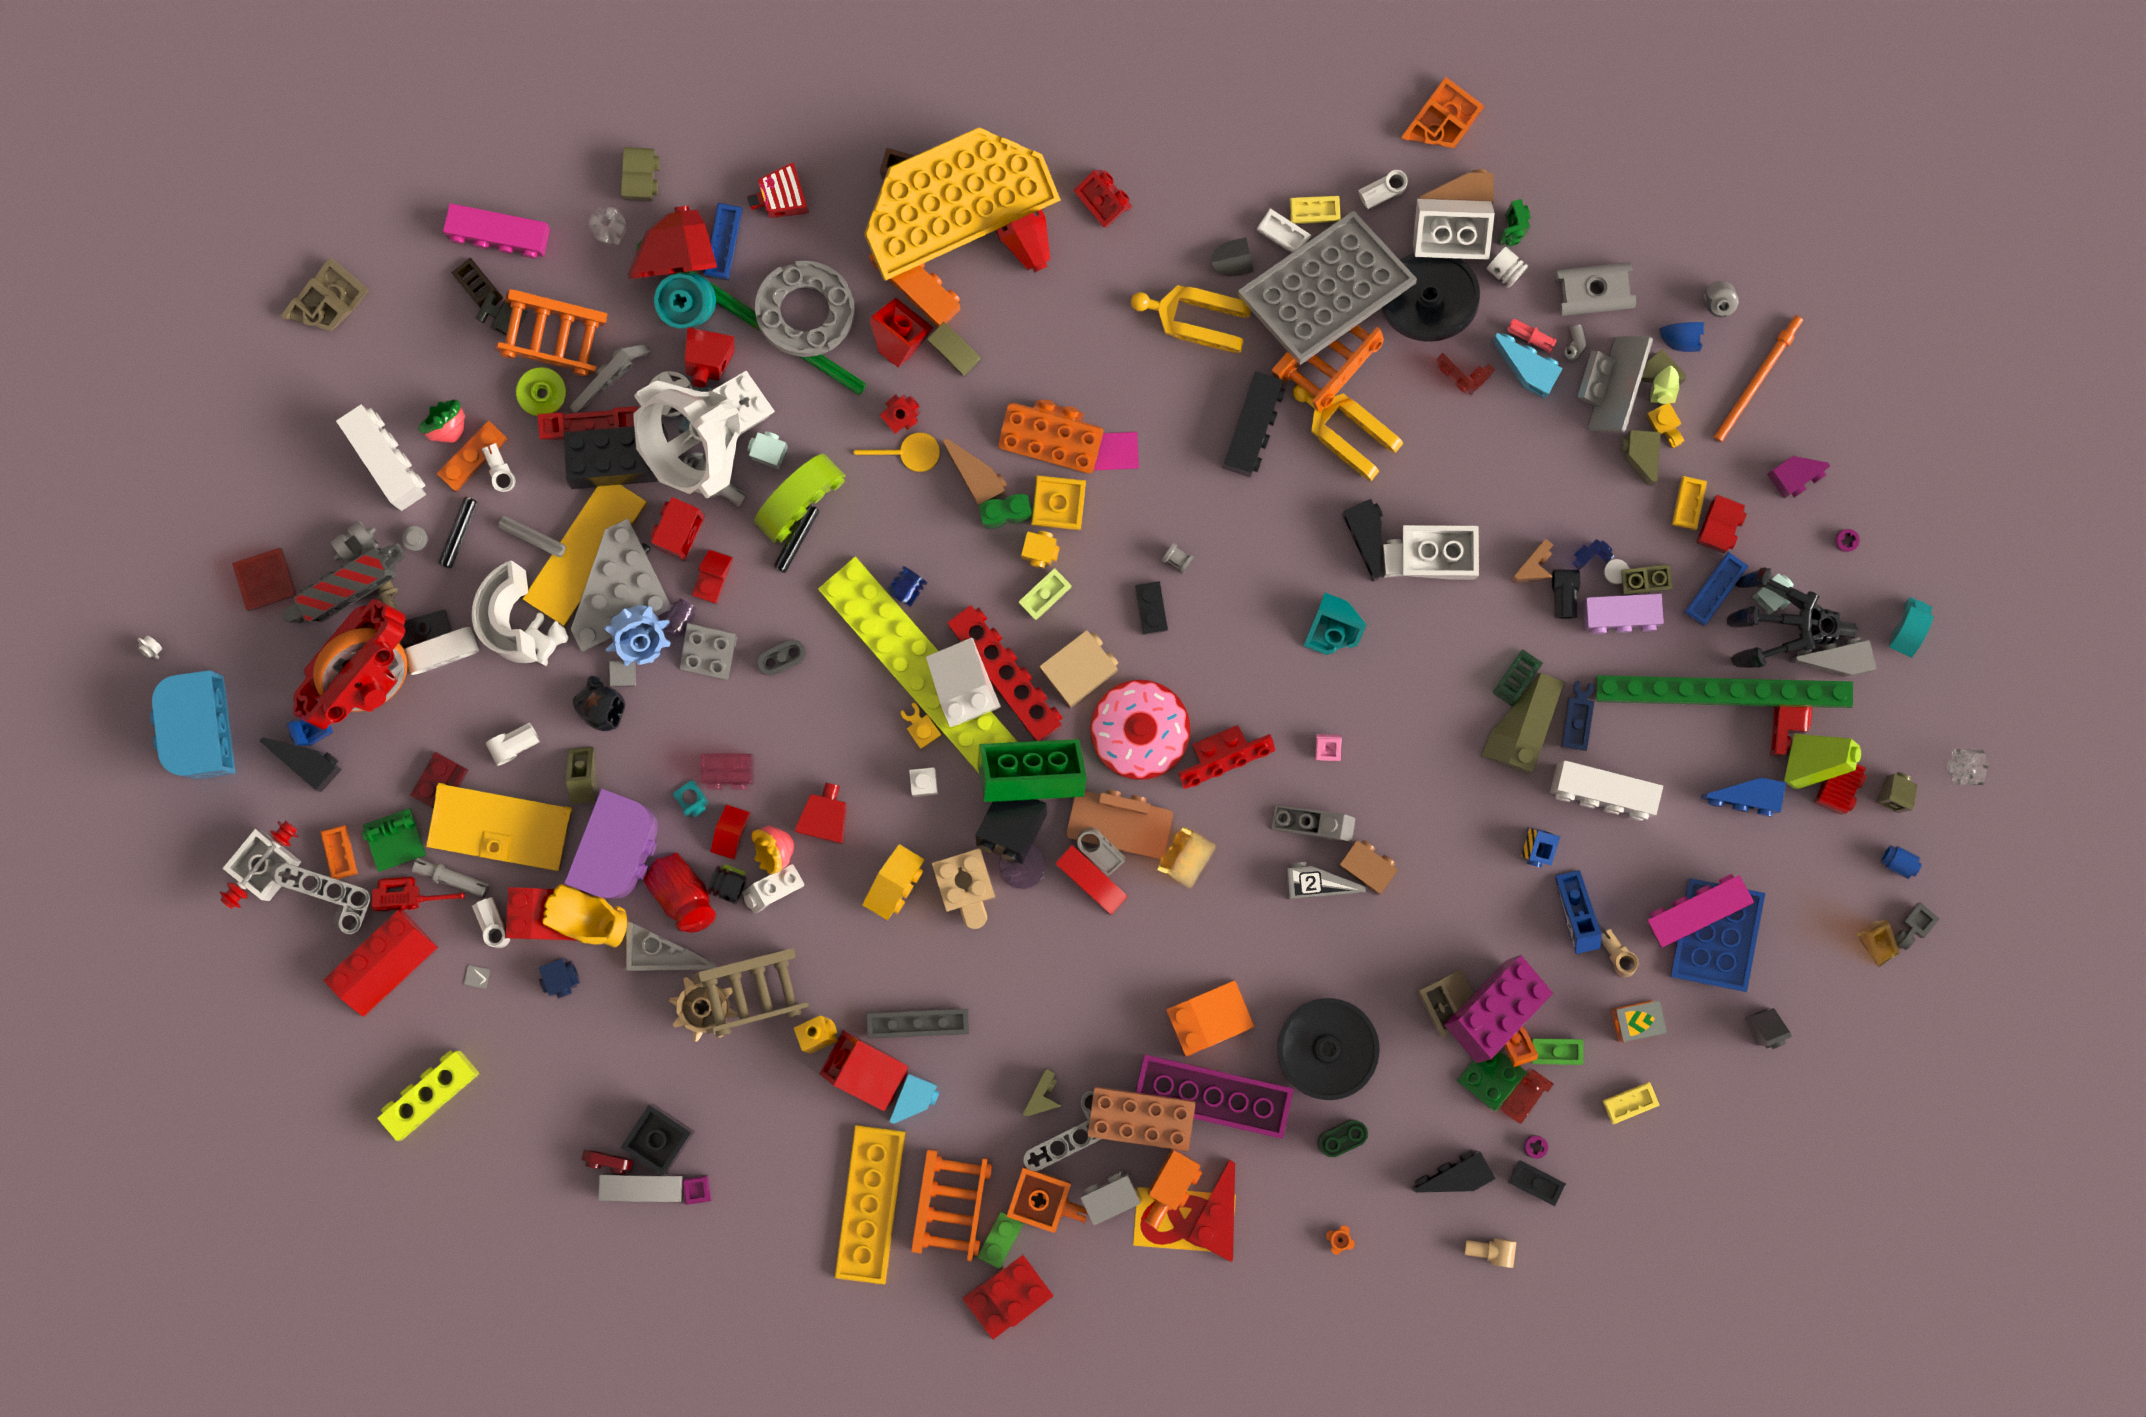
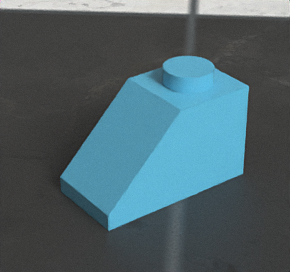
M908 1074L889 1122L895 1124L927 1110L929 1105L934 1106L940 1093L936 1090L937 1084Z

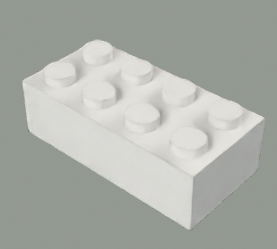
M361 404L336 420L391 504L403 511L427 495L423 490V487L426 486L418 474L409 469L412 466L411 462L404 453L402 454L399 449L395 448L399 444L391 433L382 428L385 423L372 408L367 409Z
M1564 760L1556 764L1550 793L1555 794V799L1570 802V800L1580 801L1579 805L1594 809V807L1601 806L1605 807L1604 812L1615 815L1625 812L1629 813L1628 818L1643 821V819L1648 820L1649 817L1657 815L1663 785Z

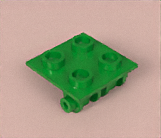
M411 808L363 824L364 831H362V835L365 841L368 840L378 872L426 856Z
M1499 1050L1490 1060L1477 1064L1473 1061L1457 1082L1483 1101L1487 1107L1496 1112L1528 1072L1520 1066L1513 1067L1510 1058Z

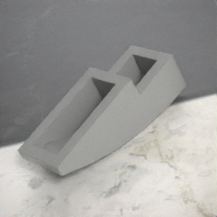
M602 1174L599 1176V1201L681 1202L682 1176Z

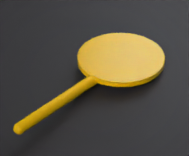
M914 433L903 441L900 450H854L853 454L900 455L902 462L907 468L915 472H924L936 465L940 456V449L937 441L929 434Z

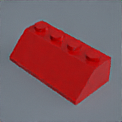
M398 910L323 981L342 1001L362 1017H365L425 961L438 946L405 911Z

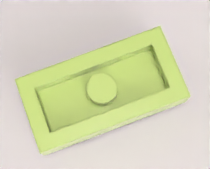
M1054 568L1018 603L1036 621L1072 586Z

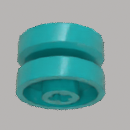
M679 273L670 275L660 282L655 291V310L661 320L671 327L681 329L700 326L708 321L715 311V290L710 282L699 274Z

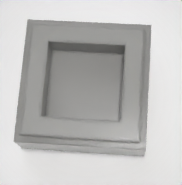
M609 661L611 687L636 686V662L626 666L624 661Z

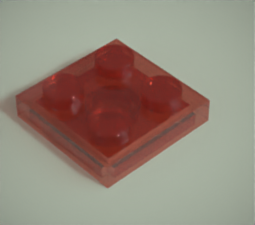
M281 548L232 563L247 611L297 596Z

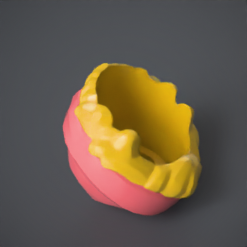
M771 825L752 832V841L755 844L756 850L754 859L761 863L760 869L766 870L768 874H776L789 864L794 850V841L787 832Z

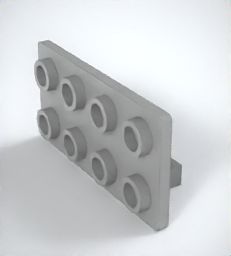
M1649 336L1615 337L1610 356L1600 351H1591L1577 397L1594 406L1588 425L1589 430L1605 432L1626 431L1653 338Z

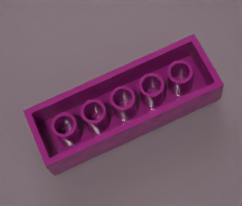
M1144 1054L1135 1092L1195 1101L1194 1119L1283 1139L1294 1089Z

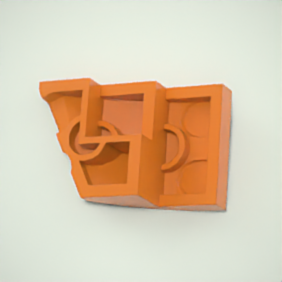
M1445 77L1401 138L1455 148L1485 105L1448 77Z

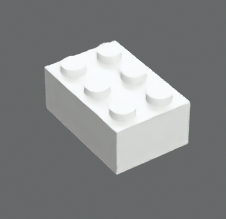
M1417 199L1412 244L1415 257L1489 259L1495 214L1492 202Z

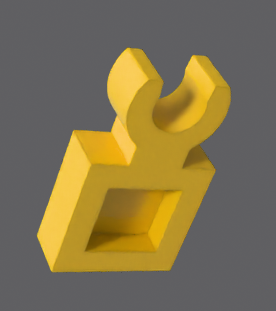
M912 703L911 705L915 709L914 715L907 716L903 710L900 712L904 720L912 723L907 730L922 750L942 735L928 715L923 718L919 716V707L917 704Z

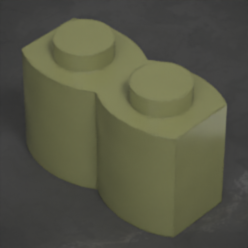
M624 147L621 196L623 200L653 201L654 195H658L659 184L658 180H654L655 171L660 169V156H656L654 149Z

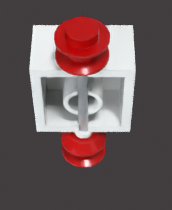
M286 820L284 823L278 821L279 829L277 831L270 830L271 836L258 829H255L223 867L238 883L228 882V891L219 892L222 896L220 899L222 903L231 909L234 906L240 908L239 900L241 898L248 899L246 889L250 890L261 900L270 901L281 888L270 877L272 866L278 862H286L295 866H299L301 863L297 857L284 848L291 846L289 842L291 837L298 838V835L295 833L298 829ZM286 871L279 872V876L282 878H289L291 875Z

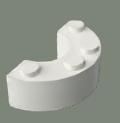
M511 560L494 569L481 583L473 601L472 623L480 641L500 656L517 663L536 662L534 638L521 629L511 630L509 624V614L513 604L521 596L528 593L526 570Z

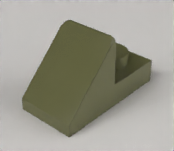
M1046 1068L1023 1115L1028 1117L1061 1106V1104L1044 1096L1045 1092L1051 1093L1057 1082L1053 1078L1055 1072Z

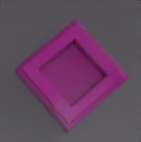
M708 1175L682 1179L685 1205L712 1201Z

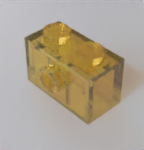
M1183 827L1175 835L1174 843L1170 850L1163 855L1158 870L1179 884L1191 889L1215 850L1216 845L1195 831Z

